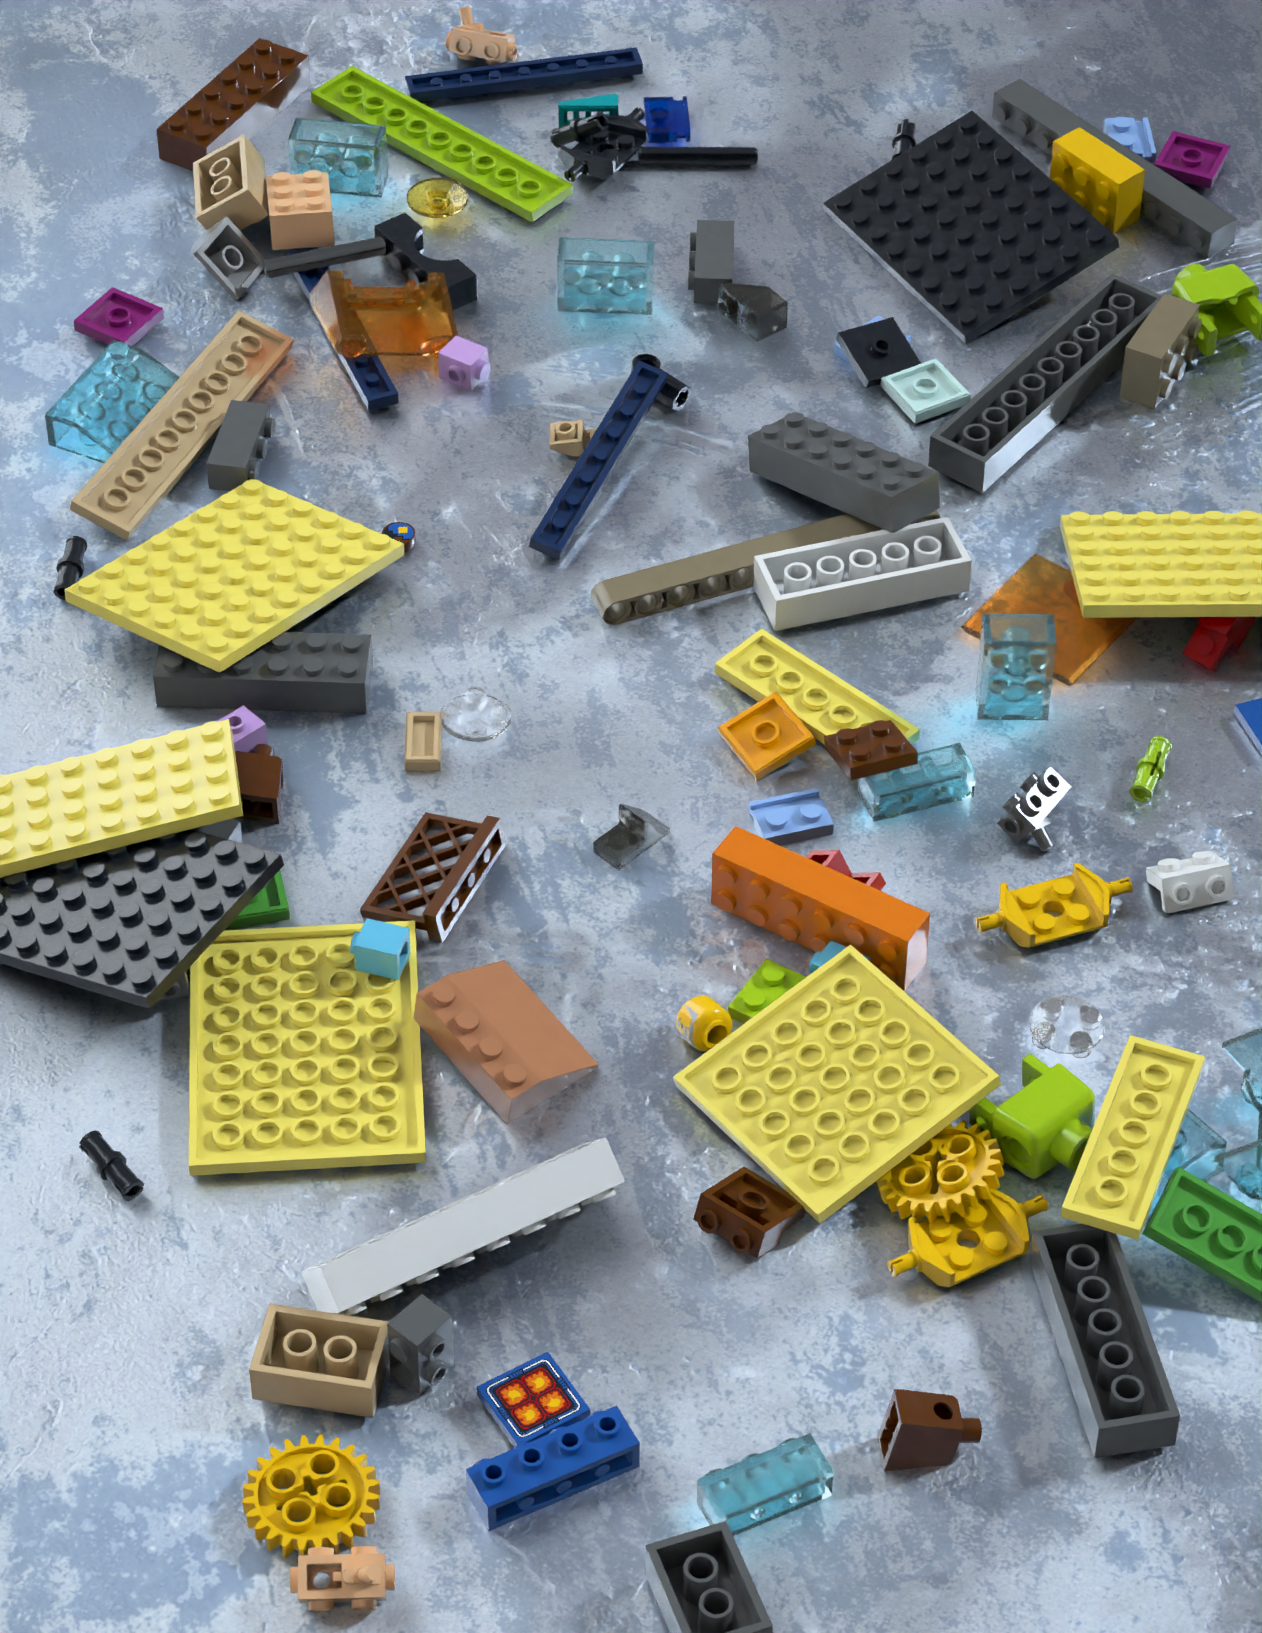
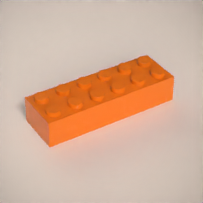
M737 826L732 829L712 853L711 904L719 907L721 910L737 915L756 926H761L782 936L786 940L796 942L814 952H822L831 940L846 947L851 944L857 951L870 957V962L904 992L926 965L930 924L929 912Z

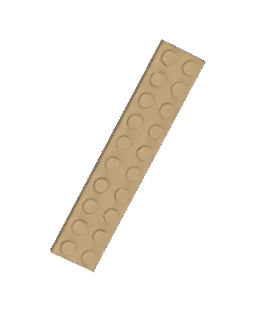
M238 310L71 501L70 510L128 541L217 437L231 400L246 402L292 349L294 339Z

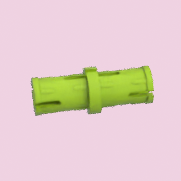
M1154 736L1150 740L1145 756L1139 759L1137 763V775L1129 790V794L1133 799L1139 802H1148L1151 799L1157 781L1161 780L1165 773L1164 764L1169 751L1172 749V744L1168 739Z

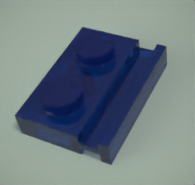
M682 96V100H674L673 97L643 98L645 126L648 127L649 131L648 143L665 144L667 142H677V138H686V142H690L691 131L687 96Z

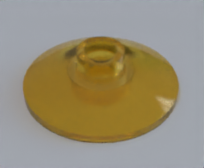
M448 178L422 180L414 184L407 193V204L410 209L421 216L429 218H444L455 215L462 211L468 203L466 188L459 182Z

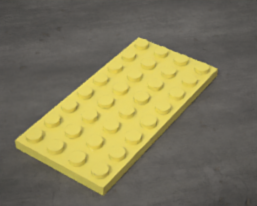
M229 719L218 722L211 721L202 726L186 730H175L167 735L151 739H140L131 744L115 748H104L96 753L80 757H69L60 762L44 766H33L28 770L9 775H0V877L243 816L233 732Z

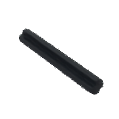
M642 147L638 151V161L641 165H756L758 162V150L755 147Z

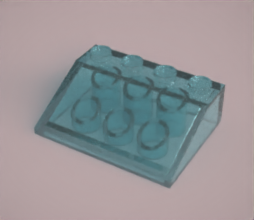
M113 340L45 414L49 445L105 463L180 377L143 349Z

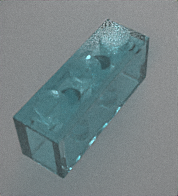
M956 743L918 753V764L860 778L858 781V794L873 822L974 797L976 771L961 744Z
M811 1433L797 1439L789 1438L775 1448L760 1454H750L736 1464L723 1469H713L697 1479V1505L709 1525L727 1521L732 1535L735 1536L831 1496L833 1492L834 1470Z

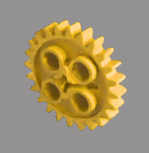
M962 1120L956 1127H952V1124H949L876 1182L883 1203L888 1204L891 1213L898 1211L901 1219L912 1215L918 1223L924 1216H927L929 1223L933 1224L937 1216L943 1215L944 1220L949 1222L951 1213L957 1212L961 1217H964L966 1214L964 1208L970 1206L974 1209H979L977 1201L979 1198L988 1200L992 1198L989 1189L1000 1187L998 1178L1004 1176L1002 1166L1005 1163L997 1139H992L990 1131L985 1130L981 1132L980 1126L977 1123L968 1129L966 1121Z
M319 1434L315 1444H309L307 1437L302 1435L300 1445L294 1446L290 1440L286 1439L284 1440V1451L280 1452L271 1446L269 1448L270 1460L261 1457L256 1459L258 1470H248L247 1472L248 1483L243 1484L244 1499H242L248 1528H254L257 1541L266 1538L267 1550L271 1551L281 1545L282 1555L284 1558H287L293 1550H298L299 1556L307 1555L309 1548L330 1547L334 1548V1555L339 1554V1544L343 1543L350 1548L355 1547L354 1534L365 1538L367 1536L366 1524L376 1523L375 1511L380 1510L379 1480H376L375 1467L368 1466L367 1455L362 1454L356 1457L355 1445L351 1444L341 1450L340 1438L337 1437L330 1445H325L322 1434ZM335 1505H344L342 1507H334ZM300 1519H301V1520H305V1521H302V1522H294V1521L300 1520Z

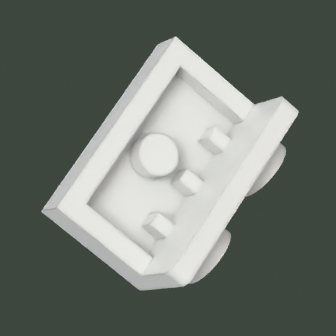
M1196 852L1192 854V858L1185 860L1175 858L1163 859L1158 862L1157 866L1146 868L1147 882L1161 891L1162 909L1166 913L1219 903L1234 898L1231 864L1214 854V852Z

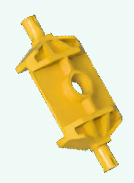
M1080 863L1073 864L1071 875L1010 891L1007 883L1004 882L1000 885L999 909L996 913L976 917L975 926L979 933L1000 927L1001 931L1007 932L1020 947L1027 948L1108 927L1109 904L1112 901V897L1131 893L1133 891L1131 880L1129 881V877L1109 883L1103 882L1102 878ZM1057 911L1061 916L1053 917L1045 912Z
M989 1189L992 1198L990 1200L979 1198L977 1200L979 1209H974L970 1206L964 1208L966 1212L964 1217L954 1212L951 1213L949 1222H946L943 1215L937 1216L933 1224H930L929 1220L918 1224L914 1216L910 1217L908 1220L909 1251L907 1254L887 1261L888 1269L892 1276L896 1277L915 1268L917 1272L922 1271L937 1286L951 1287L1028 1253V1218L1047 1211V1200L1040 1194L1026 1202L1017 1203L996 1189ZM965 1239L971 1240L977 1246L969 1249L958 1245V1242Z

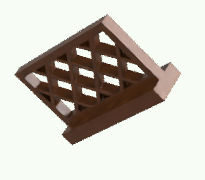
M425 812L360 908L361 916L382 922L415 921V929L427 931L430 941L443 943L506 846L500 818L486 816L482 823ZM430 826L445 830L429 837L425 836ZM466 834L474 835L472 839L459 844L456 838ZM451 841L453 846L434 853L433 846ZM427 850L429 855L410 862L409 858L412 854ZM459 856L457 862L450 866L442 868L439 863ZM431 865H435L437 869L420 877L415 872ZM410 873L412 880L393 886L392 883L396 878ZM440 880L443 881L438 889L426 893L423 888ZM416 889L421 894L405 901H401L399 898L400 895ZM392 898L396 902V904L384 909L377 907L379 903ZM420 906H427L422 913V917L407 913V911Z

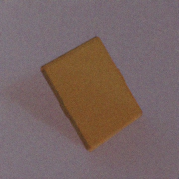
M1034 554L961 628L966 633L999 649L1020 663H1025L1071 686L1138 617L1083 618L1071 571L1038 554Z

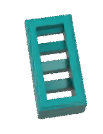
M606 94L558 102V128L570 124L571 120H573H567V112H573V119L579 118V112H585V117L582 119L590 117L591 112H609L605 115H618V94Z

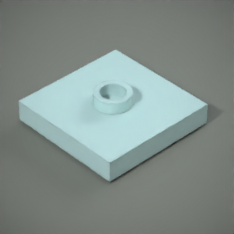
M937 358L881 378V388L914 423L964 406L971 399V394Z

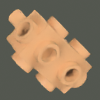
M470 6L459 8L463 25L451 28V31L447 34L446 49H449V52L457 53L458 58L463 60H475V57L486 59L485 63L490 65H498L508 60H516L518 54V44L515 43L516 35L486 30L483 23H474Z
M375 1546L351 1547V1554L334 1555V1548H309L308 1555L298 1556V1567H290V1592L298 1593L300 1603H308V1611L334 1610V1602H352V1610L378 1609V1601H387V1591L395 1590V1565L386 1564L385 1553H377V1547ZM325 1573L330 1577V1584L322 1589L315 1587L314 1578L316 1575Z

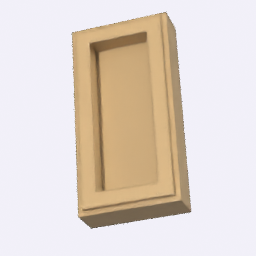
M407 712L405 771H441L442 712Z

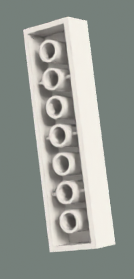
M606 1137L584 1143L302 1270L301 1273L318 1311L351 1316L367 1308L365 1300L369 1299L372 1303L380 1299L383 1301L404 1291L401 1286L403 1283L406 1286L415 1283L420 1284L440 1275L437 1269L440 1266L442 1270L450 1267L455 1268L475 1259L473 1253L475 1250L479 1254L487 1250H495L510 1243L511 1241L508 1236L510 1234L514 1238L522 1234L527 1235L545 1227V1218L549 1222L574 1214L581 1210L579 1202L584 1206L609 1198L616 1194L613 1187L625 1182Z

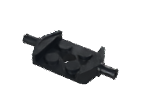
M635 108L626 116L606 115L609 124L604 126H608L607 131L589 136L586 141L578 143L572 149L562 146L561 159L567 169L564 173L566 180L574 182L581 174L586 176L589 174L606 179L619 170L639 149L649 142L648 127L639 122L645 117L644 111L641 108L639 110Z

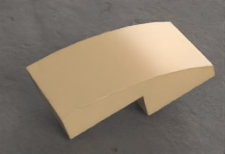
M583 420L550 423V450L580 457L597 428L585 430Z

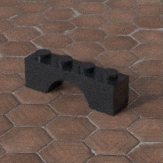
M400 214L374 226L375 237H382L386 244V254L380 257L388 261L396 272L401 273L407 278L414 288L419 289L425 294L432 304H436L447 314L477 300L476 274L459 259L435 260L422 255L424 253L423 228L408 214Z

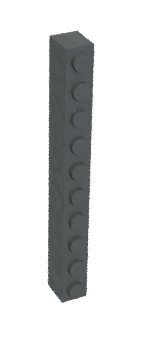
M1018 79L994 92L992 117L1052 156L1054 140L1080 127L1144 168L1145 176L1140 214L1205 257L1210 258L1234 244L1237 226L1236 217L1023 80Z

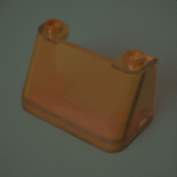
M327 270L309 294L311 309L336 353L343 355L345 358H353L359 355L431 356V358L439 359L438 352L456 335L458 336L444 273H429L427 275L428 281L416 285L415 280H409L404 287H353L351 279H344L342 271Z

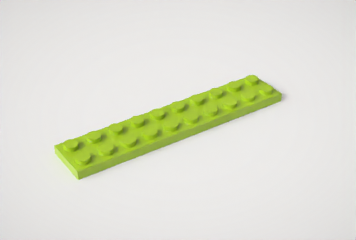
M353 66L311 91L312 103L530 222H534L573 195V184Z

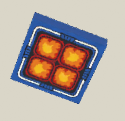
M549 1352L477 1386L478 1398L513 1447L523 1442L529 1443L548 1435L555 1428L567 1427L586 1419L590 1415V1408Z

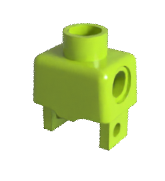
M1191 264L1178 273L1172 285L1171 296L1200 305L1198 318L1202 319V325L1195 338V344H1198L1199 350L1205 357L1214 355L1216 340L1248 330L1258 341L1262 340V303L1258 300L1259 287L1238 266L1229 264L1207 271L1203 265Z
M1030 1053L1022 1059V1086L1024 1088L999 1106H996L984 1097L969 1109V1124L972 1126L976 1123L979 1124L981 1132L989 1130L992 1139H997L1004 1161L1031 1179L1039 1178L1059 1162L1072 1172H1076L1095 1124V1093L1062 1064L1058 1063L1050 1068Z

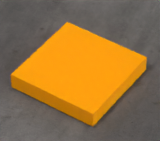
M777 691L717 727L719 735L756 781L816 744L815 737Z

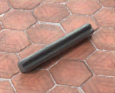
M375 237L267 259L264 261V271L268 278H274L386 254V244L382 237Z

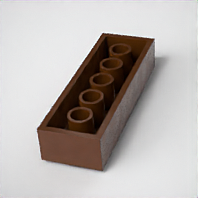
M259 38L156 129L159 159L193 171V162L238 137L245 135L250 141L311 85L309 56L272 43L269 40Z

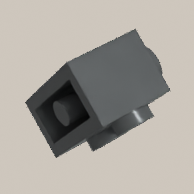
M421 1294L387 1323L390 1373L394 1380L403 1387L409 1386L419 1395L425 1392L431 1385L439 1384L446 1376L448 1370L454 1366L452 1316Z

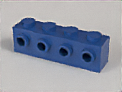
M617 1406L605 1411H596L587 1416L586 1419L572 1425L555 1428L546 1436L529 1443H520L508 1452L491 1459L485 1458L476 1462L472 1467L466 1469L467 1495L488 1531H491L640 1467V1442Z

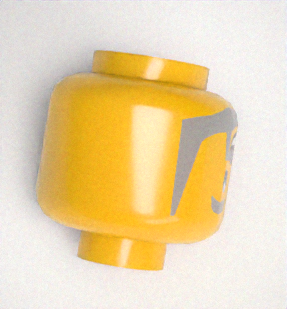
M701 995L688 1000L680 1008L676 1017V1027L679 1034L698 1051L707 1052L730 1035L732 1031L733 1021L730 1014L709 996Z

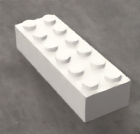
M949 517L909 524L894 533L880 530L754 556L753 587L774 631L969 591L972 560Z

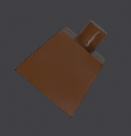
M257 744L252 753L235 751L243 816L237 817L239 819L275 824L280 822L284 790L283 762L280 757L274 756V750L269 745Z
M894 1389L877 1436L884 1471L948 1465L952 1463L959 1443L980 1442L982 1426L979 1418L961 1417L958 1399L953 1395Z

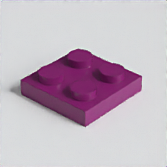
M1172 131L1154 165L1178 181L1193 184L1196 187L1211 189L1229 157L1230 145Z
M112 287L74 320V329L79 333L126 352L164 319V312L162 307Z

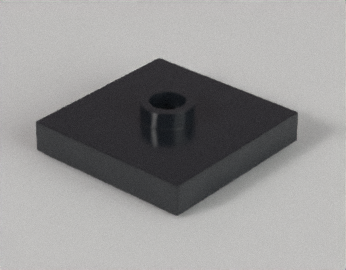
M893 317L838 332L836 341L865 388L881 384V378L921 364Z

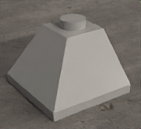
M227 216L208 228L190 248L194 256L235 301L242 296L262 272L264 261L266 260Z

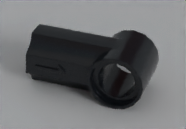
M639 354L632 359L631 372L639 360L658 369L661 366L660 360L651 354ZM668 374L667 381L656 399L671 409L679 411L685 406L686 401L691 396V387Z

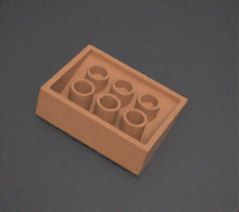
M505 960L448 974L416 993L414 1020L507 1125L598 1069V1063Z

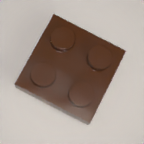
M878 720L868 726L855 729H841L835 734L824 736L825 749L851 781L918 764L917 750L891 720Z

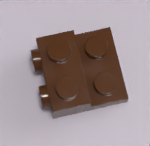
M744 1166L700 1194L693 1220L698 1222L699 1227L705 1233H713L728 1240L735 1251L759 1258L779 1244L782 1232L804 1218L806 1210L788 1192Z

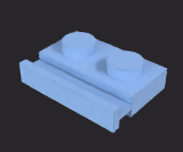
M1126 117L1104 118L1103 129L1105 134L1145 160L1150 159L1151 163H1155L1156 149L1148 117H1143V121H1135L1134 118Z
M818 788L749 802L748 812L753 818V824L759 837L777 845L833 834L834 823L823 799L819 797Z

